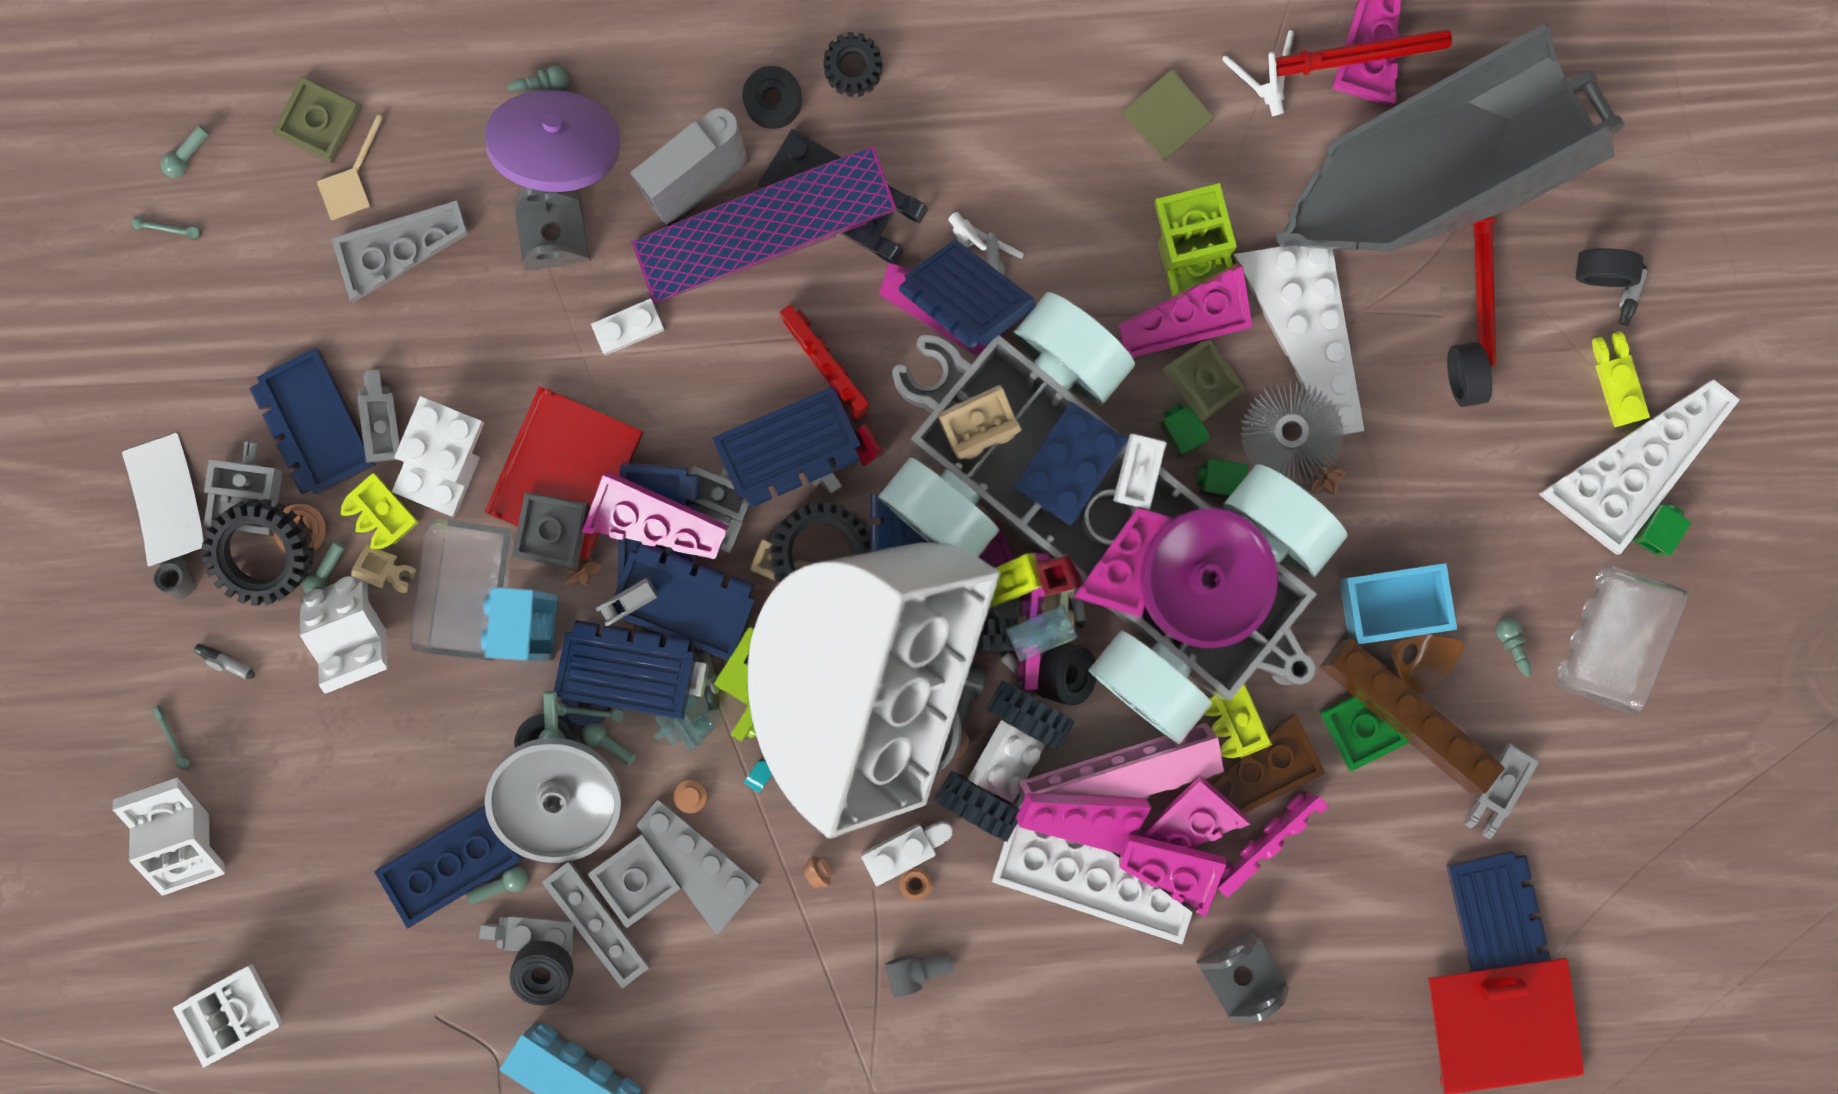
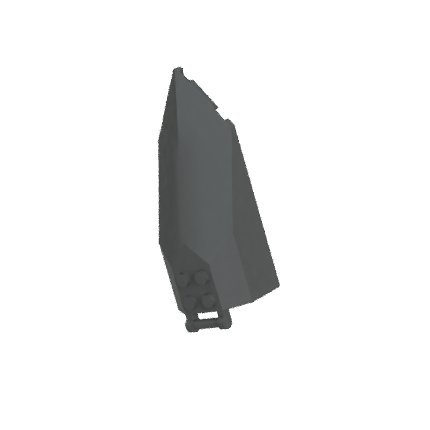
M1544 23L1334 140L1326 151L1328 156L1318 172L1314 171L1288 215L1290 218L1282 233L1277 234L1276 239L1280 246L1392 252L1520 207L1614 157L1612 135L1619 132L1625 124L1619 115L1615 116L1596 84L1598 79L1593 71H1587L1567 81L1556 58L1550 28L1547 23ZM1584 91L1602 120L1600 124L1594 126L1577 98V92Z

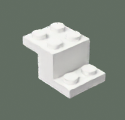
M420 396L394 457L403 461L404 464L392 493L449 516L456 517L481 458L472 454L484 422Z
M347 576L323 590L313 589L300 597V637L319 664L318 685L324 694L388 669L386 629L368 601L367 582Z
M178 777L113 799V811L130 828L129 861L162 896L225 874V863L209 845V814Z
M253 964L197 993L173 1008L203 1068L284 1024Z

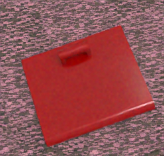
M539 386L484 512L490 514L493 518L501 519L518 527L525 492L591 504V508L603 474L609 471L620 476V464L623 462L631 463L644 431L559 395L551 389ZM585 533L580 556L589 559L600 533Z
M1567 958L1428 977L1442 1075L1440 1077V1084L1443 1087V1094H1461L1584 1075Z

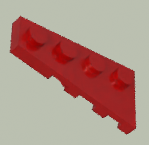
M790 304L779 312L781 321L829 386L834 387L838 398L854 420L858 422L867 416L869 408L867 398L850 381V376L839 361L835 362L828 353L830 349L820 335L816 337L809 329L811 323L801 309L795 311Z

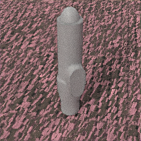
M990 232L985 239L987 246L986 260L989 265L1004 275V264L999 261L998 238H996L994 233Z

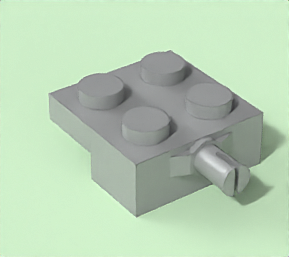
M244 442L242 461L231 463L209 460L204 492L208 493L204 526L211 527L210 523L215 518L242 501L246 503L250 499H258V503L267 499L272 500L271 506L278 504L283 471L262 467L255 463L259 444ZM256 524L242 525L235 530L273 535V531L269 528Z
M693 466L690 474L700 475V499H688V503L699 504L700 513L729 525L720 549L732 553L750 511V506L746 498L739 500L725 468L722 474L710 473Z

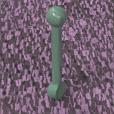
M135 217L131 221L135 229L145 227L187 235L191 240H198L201 236L200 230L194 226L185 229L144 221L142 217Z
M565 703L558 704L559 716L569 713L612 718L615 722H620L625 717L622 709L604 711L568 707Z
M159 705L152 708V714L159 721L177 758L176 766L179 769L188 768L190 761L187 757L183 756L165 719L164 710Z

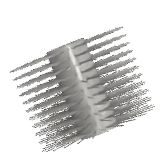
M1290 382L1291 414L1289 413L1286 397L1287 415L1277 384L1284 412L1272 387V394L1279 409L1266 390V396L1274 409L1261 394V400L1269 409L1255 398L1256 404L1262 410L1253 404L1252 409H1255L1256 412L1246 408L1250 416L1247 417L1245 415L1247 421H1244L1243 425L1246 427L1249 418L1250 422L1241 435L1250 438L1247 439L1250 444L1244 439L1241 440L1247 447L1248 452L1244 446L1243 448L1250 458L1249 461L1251 460L1250 463H1253L1254 466L1257 463H1261L1273 470L1277 469V472L1280 473L1283 465V476L1285 475L1288 463V479L1292 457L1294 483V453L1297 466L1298 453L1308 484L1301 456L1313 481L1314 477L1306 459L1319 478L1320 473L1311 459L1324 474L1325 469L1317 460L1330 470V465L1324 459L1334 465V460L1329 456L1334 458L1335 455L1336 459L1337 455L1338 458V454L1335 452H1337V448L1340 447L1343 439L1338 441L1336 447L1335 445L1337 439L1343 435V432L1337 430L1339 428L1336 424L1341 429H1344L1338 420L1339 418L1341 421V417L1335 410L1336 405H1332V399L1329 400V403H1324L1327 400V394L1320 400L1322 397V392H1320L1315 398L1317 394L1316 387L1308 399L1311 391L1310 385L1301 405L1304 382L1297 409L1298 384L1296 382L1294 410L1292 409V388ZM1288 428H1298L1302 432L1301 437L1295 441L1286 440L1283 434Z

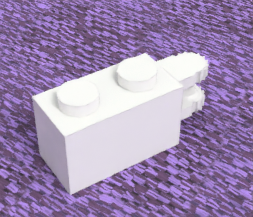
M941 820L937 824L933 823L923 828L920 822L864 851L861 854V858L876 887L936 856L934 848L944 844V841H948L953 836L952 825L949 822L947 823L946 820Z

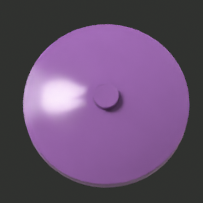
M538 90L515 96L504 102L492 113L485 130L486 150L493 166L512 182L539 191L564 192L589 186L608 174L619 156V129L611 114L590 98L568 91Z

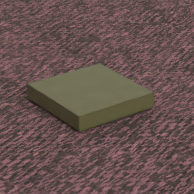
M1172 69L1122 111V115L1163 162L1214 119L1213 115Z
M301 75L272 133L333 164L362 106Z
M1210 339L1203 340L1163 368L1165 374L1201 422L1247 390Z

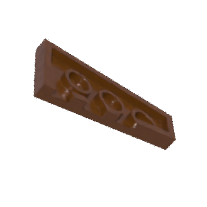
M1296 713L1290 715L1268 734L1272 745L1240 758L1211 783L1216 790L1244 814L1325 774Z

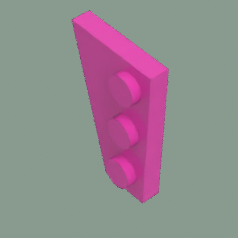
M1137 508L1074 598L1140 618L1145 606L1140 586L1143 556L1151 539L1171 518Z
M1199 776L1138 836L1192 849L1210 840L1213 842L1234 828L1238 827V829L1249 825L1250 818L1202 776Z
M1128 833L1119 858V868L1152 887L1158 886L1171 894L1172 899L1179 903L1184 901L1196 908V912L1205 918L1226 867V858L1223 856Z

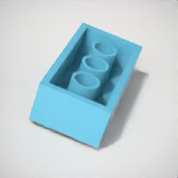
M491 587V593L486 595L484 601V614L489 615L488 629H484L481 636V648L486 650L485 657L515 660H553L558 595L534 590Z
M534 1022L520 1036L499 1069L535 1094H644L641 1092L642 1088L638 1083L630 1078H624L623 1080L613 1074L614 1069L609 1064L599 1059L596 1062L584 1055L586 1051L580 1045L572 1041L564 1042L557 1037L558 1033L555 1029L544 1023L538 1025Z

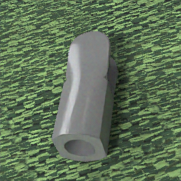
M646 577L603 602L595 609L597 612L601 610L607 620L604 624L608 626L658 598V592L651 580ZM618 599L625 609L620 614L617 613L612 605Z

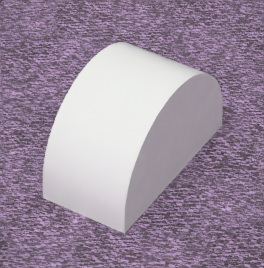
M923 542L812 564L799 569L783 580L771 593L762 608L753 632L748 661L749 703L757 739L769 769L786 797L812 825L828 838L920 808L927 803L1000 573L963 549L952 545H940L937 542Z

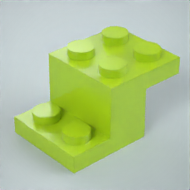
M1220 183L1155 199L1154 205L1162 235L1157 243L1172 297L1233 266L1231 254L1237 246Z
M749 627L714 683L717 687L748 705L730 734L741 742L747 740L748 737L753 739L757 736L752 720L748 692L749 651L755 627Z

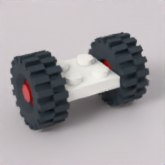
M1002 680L986 709L1013 724L1016 728L1001 720L969 778L967 779L951 770L934 800L967 822L1007 842L1018 824L1016 816L1020 810L1008 801L1014 802L1016 796L1020 793L1018 782L1027 779L1045 747V744L1028 734L1059 751L1075 721Z

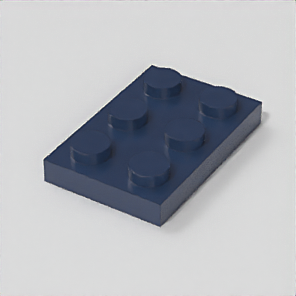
M1071 401L1015 484L1014 489L1071 526L1128 439Z

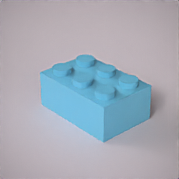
M1446 563L1339 580L1348 639H1353L1358 644L1457 630Z

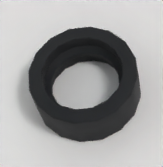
M1610 248L1581 251L1578 254L1575 279L1580 283L1599 287H1631L1638 285L1641 282L1643 256L1633 251Z
M1480 342L1451 346L1447 356V372L1455 401L1460 407L1488 403L1492 396L1493 383L1491 366L1484 347Z

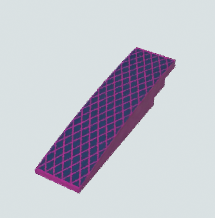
M872 146L677 222L632 241V245L652 301L656 304L837 237L840 233L865 225L867 221L895 212L897 209L875 147Z

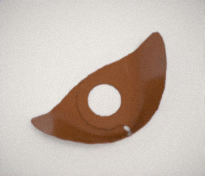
M1424 634L1400 640L1393 645L1391 656L1394 668L1404 683L1416 693H1427L1440 686L1449 676L1464 646L1463 642L1457 639ZM1414 644L1416 647L1415 657L1410 663L1405 664L1402 659L1403 652L1408 645Z

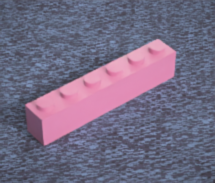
M1207 723L1194 726L1180 744L1165 735L1028 778L1018 783L1022 801H1024L1027 793L1148 798L1152 794L1167 789H1177L1183 784L1195 781L1199 776L1208 779L1212 775L1224 772L1218 737Z

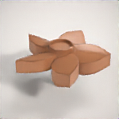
M1326 459L1325 461L1330 465V470L1322 464L1325 474L1318 466H1315L1320 473V478L1313 468L1309 467L1313 477L1317 478L1311 485V492L1320 491L1325 488L1328 493L1337 495L1338 484L1336 481L1342 479L1347 473L1340 469L1333 470V464Z
M580 556L578 569L565 567L571 575L564 584L568 587L580 581L583 586H589L590 576L596 575L602 567L597 562H591L590 558L586 559Z

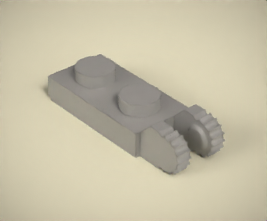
M1510 743L1506 744L1497 760L1505 769L1486 794L1477 795L1475 799L1477 802L1471 807L1464 821L1466 826L1473 828L1479 822L1486 807L1494 811L1482 831V835L1488 839L1495 835L1504 818H1508L1540 761Z

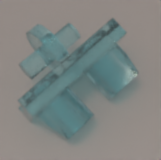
M1064 605L1006 630L1020 661L1077 638Z
M692 695L688 697L686 710L696 704L695 698ZM686 714L684 720L667 717V720L664 716H658L655 720L661 730L654 736L657 741L666 736L672 746L682 740L690 752L704 742L702 739L714 727L704 714L693 722H690Z

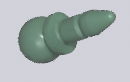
M551 66L546 71L538 70L537 76L526 77L525 79L519 78L508 84V89L519 92L539 88L540 90L563 91L569 85L570 77L563 67Z
M1503 618L1496 625V635L1499 640L1504 642V650H1511L1514 660L1517 661L1518 669L1524 676L1530 677L1531 663L1527 659L1526 651L1522 646L1527 642L1526 638L1522 637V625L1515 618Z

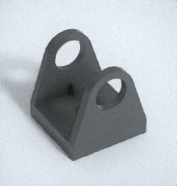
M530 188L519 192L514 203L523 268L526 271L590 261L581 197L578 194L570 191L546 192ZM549 225H557L561 229L559 238L554 241H547L544 238V231Z
M1253 928L1196 961L1231 1022L1254 1023L1274 1014L1285 1004L1289 987ZM1240 966H1247L1251 970V978L1244 984L1236 983L1234 980V972Z

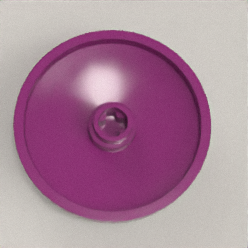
M1222 509L1192 510L1168 521L1157 531L1147 546L1140 571L1142 597L1155 623L1175 640L1202 648L1229 646L1252 634L1263 623L1270 612L1275 600L1278 583L1275 557L1261 531L1244 517Z

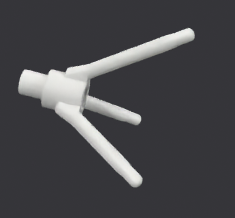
M1293 30L1288 31L1282 56L1290 55L1294 37ZM1273 51L1268 54L1270 83L1260 85L1228 56H1224L1223 61L1254 88L1260 97H1264L1265 105L1269 104L1272 116L1284 113L1281 100H1284L1285 76L1277 77L1275 53Z
M959 212L949 217L948 220L954 227L953 233L956 235L957 241L965 247L975 244L981 250H986L987 246L983 241L985 242L987 234L974 227L968 219L964 220ZM998 240L999 249L1020 259L1024 257V253Z

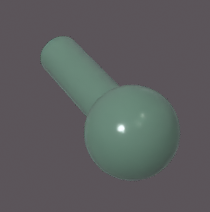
M198 125L176 152H169L162 157L160 162L162 172L170 178L183 176L188 168L187 160L210 132L202 125Z
M336 540L333 541L317 571L309 573L305 578L303 589L306 594L313 589L323 590L330 585L328 577L346 548L343 543Z
M557 691L543 692L545 730L541 732L539 739H565L563 732L558 729Z
M590 723L581 729L580 736L585 745L589 747L600 746L628 766L634 763L637 755L609 737L602 723Z
M512 866L506 869L502 878L466 893L470 905H474L506 890L510 892L522 891L529 882L528 873L520 866Z

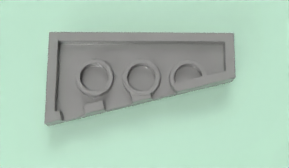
M456 200L331 239L349 300L354 303L467 236L469 232L461 205Z
M658 799L639 821L637 827L718 936L759 886L760 882L661 799Z

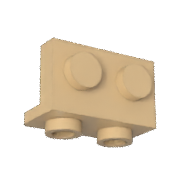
M1000 385L937 413L949 443L958 459L976 457L983 452L984 448L994 443H1006L1022 430Z

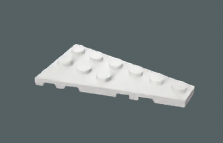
M1281 246L1234 254L1232 257L1235 263H1240L1243 266L1244 276L1247 280L1246 283L1258 300L1263 310L1262 313L1286 357L1288 356L1299 382L1302 384L1304 382L1306 391L1310 385L1309 397L1316 387L1317 394L1315 398L1322 392L1320 400L1326 394L1327 402L1332 399V405H1336L1335 410H1339L1338 415L1341 417V421L1339 418L1338 420L1344 428L1341 429L1336 424L1339 428L1337 430L1342 431L1343 435L1365 431L1333 249Z
M1715 380L1708 381L1540 492L1539 495L1616 555L1621 554L1740 399Z
M1021 792L1016 803V807L1019 809L1023 803ZM1019 824L1016 825L1007 842L1004 841L991 880L993 883L1179 944H1183L1192 916V912L1172 899L1169 894L1158 886L1152 887L1119 868V857L1112 852L1020 828Z

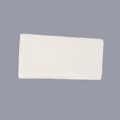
M174 433L123 451L122 455L138 509L147 565L152 566L201 549L202 542H204L201 521L189 469L178 434Z

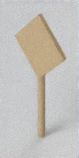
M382 115L376 116L353 168L316 181L331 221L371 207L358 171L382 122Z

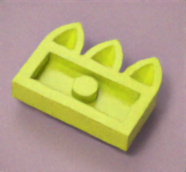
M372 473L348 494L341 507L342 516L354 515L363 511L357 520L356 532H368L376 527L378 528L371 539V549H382L391 544H396L420 523L375 473Z
M1245 683L1231 700L1218 699L1215 696L1209 698L1212 705L1203 715L1210 717L1222 715L1211 727L1212 731L1217 737L1231 736L1220 748L1222 757L1243 758L1272 745Z

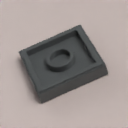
M525 492L512 557L578 569L585 535L582 530L591 504Z

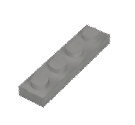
M571 861L567 862L542 882L622 989L650 968V964Z

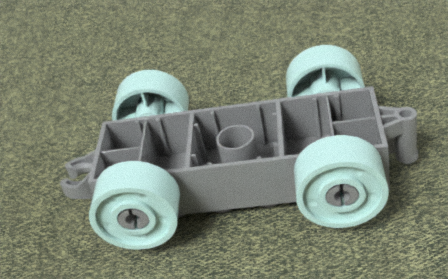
M1051 292L1044 294L1035 308L1013 332L1020 346L1035 360L1034 363L999 335L989 343L972 365L960 357L959 352L950 342L938 336H920L917 339L918 351L926 357L937 359L942 365L943 376L940 381L933 386H922L914 380L912 372L903 365H896L893 368L892 377L896 390L906 401L916 407L924 408L931 414L911 438V448L942 474L938 476L928 467L910 457L878 498L926 541L937 542L940 545H952L976 557L982 553L999 532L998 527L975 506L978 502L1040 554H1049V558L1069 555L1084 583L1135 510L1140 508L1113 501L1128 441L1071 526L1015 490L1014 486L1071 401L1111 427L1068 391L1071 390L1085 400L1102 406L1135 366L1133 358L1122 344L1096 320L1068 300ZM1000 385L1022 430L1006 443H994L984 448L983 452L976 457L958 459L949 443L937 413ZM1255 465L1223 504L1226 511L1238 514L1255 525L1268 541L1274 554L1278 572L1277 591L1272 608L1263 623L1252 634L1235 644L1219 648H1202L1184 644L1170 637L1155 623L1146 606H1144L1140 618L1108 608L1152 644L1153 648H1148L1139 640L1121 630L1089 669V672L1114 695L1178 744L1182 742L1212 705L1207 696L1187 679L1189 675L1218 699L1231 700L1256 668L1271 672L1273 680L1282 685L1308 683L1315 674L1314 661L1304 654L1290 626L1317 593L1283 567L1280 562H1284L1306 576L1315 577L1344 542L1348 534L1335 516L1314 497L1282 474L1264 465ZM1160 466L1150 509H1141L1173 519L1192 510L1212 508Z

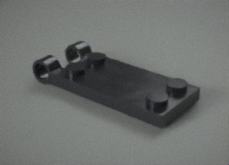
M791 129L759 181V187H767L842 157ZM888 185L897 212L911 221L920 224L928 211V207L918 199L905 195ZM894 212L881 216L878 219L867 221L865 225L840 233L884 261L894 265L904 251L893 241L880 236Z

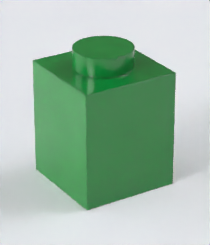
M1180 403L1163 413L1166 419L1162 420L1159 425L1178 458L1211 439L1203 423L1190 406L1183 408Z
M1215 459L1206 460L1204 466L1198 467L1196 485L1201 486L1200 494L1229 498L1247 476L1248 464Z
M1671 504L1658 505L1632 541L1657 557L1671 556L1692 522L1683 517L1684 512L1678 507Z

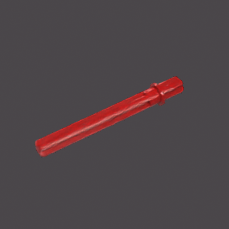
M1444 29L1309 52L1306 49H1302L1298 54L1280 56L1275 59L1277 76L1298 73L1308 76L1311 71L1448 49L1452 45V34L1450 30Z
M1493 216L1471 223L1473 225L1475 243L1477 342H1480L1484 347L1491 368H1494L1497 364L1493 249L1494 223L1497 222V218Z

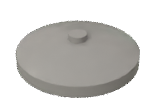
M542 738L517 746L497 763L491 773L485 793L486 816L496 836L517 854L540 862H569L591 854L609 839L620 816L621 788L612 767L593 749L568 739Z

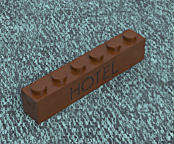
M1353 639L1338 641L1319 666L1469 793L1486 794L1505 769L1501 763Z

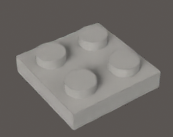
M643 834L588 874L626 928L682 888Z

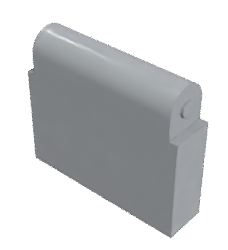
M717 108L708 112L697 122L694 121L630 173L648 204L668 227L680 221L729 182V179L746 165L748 154L735 116L726 109Z

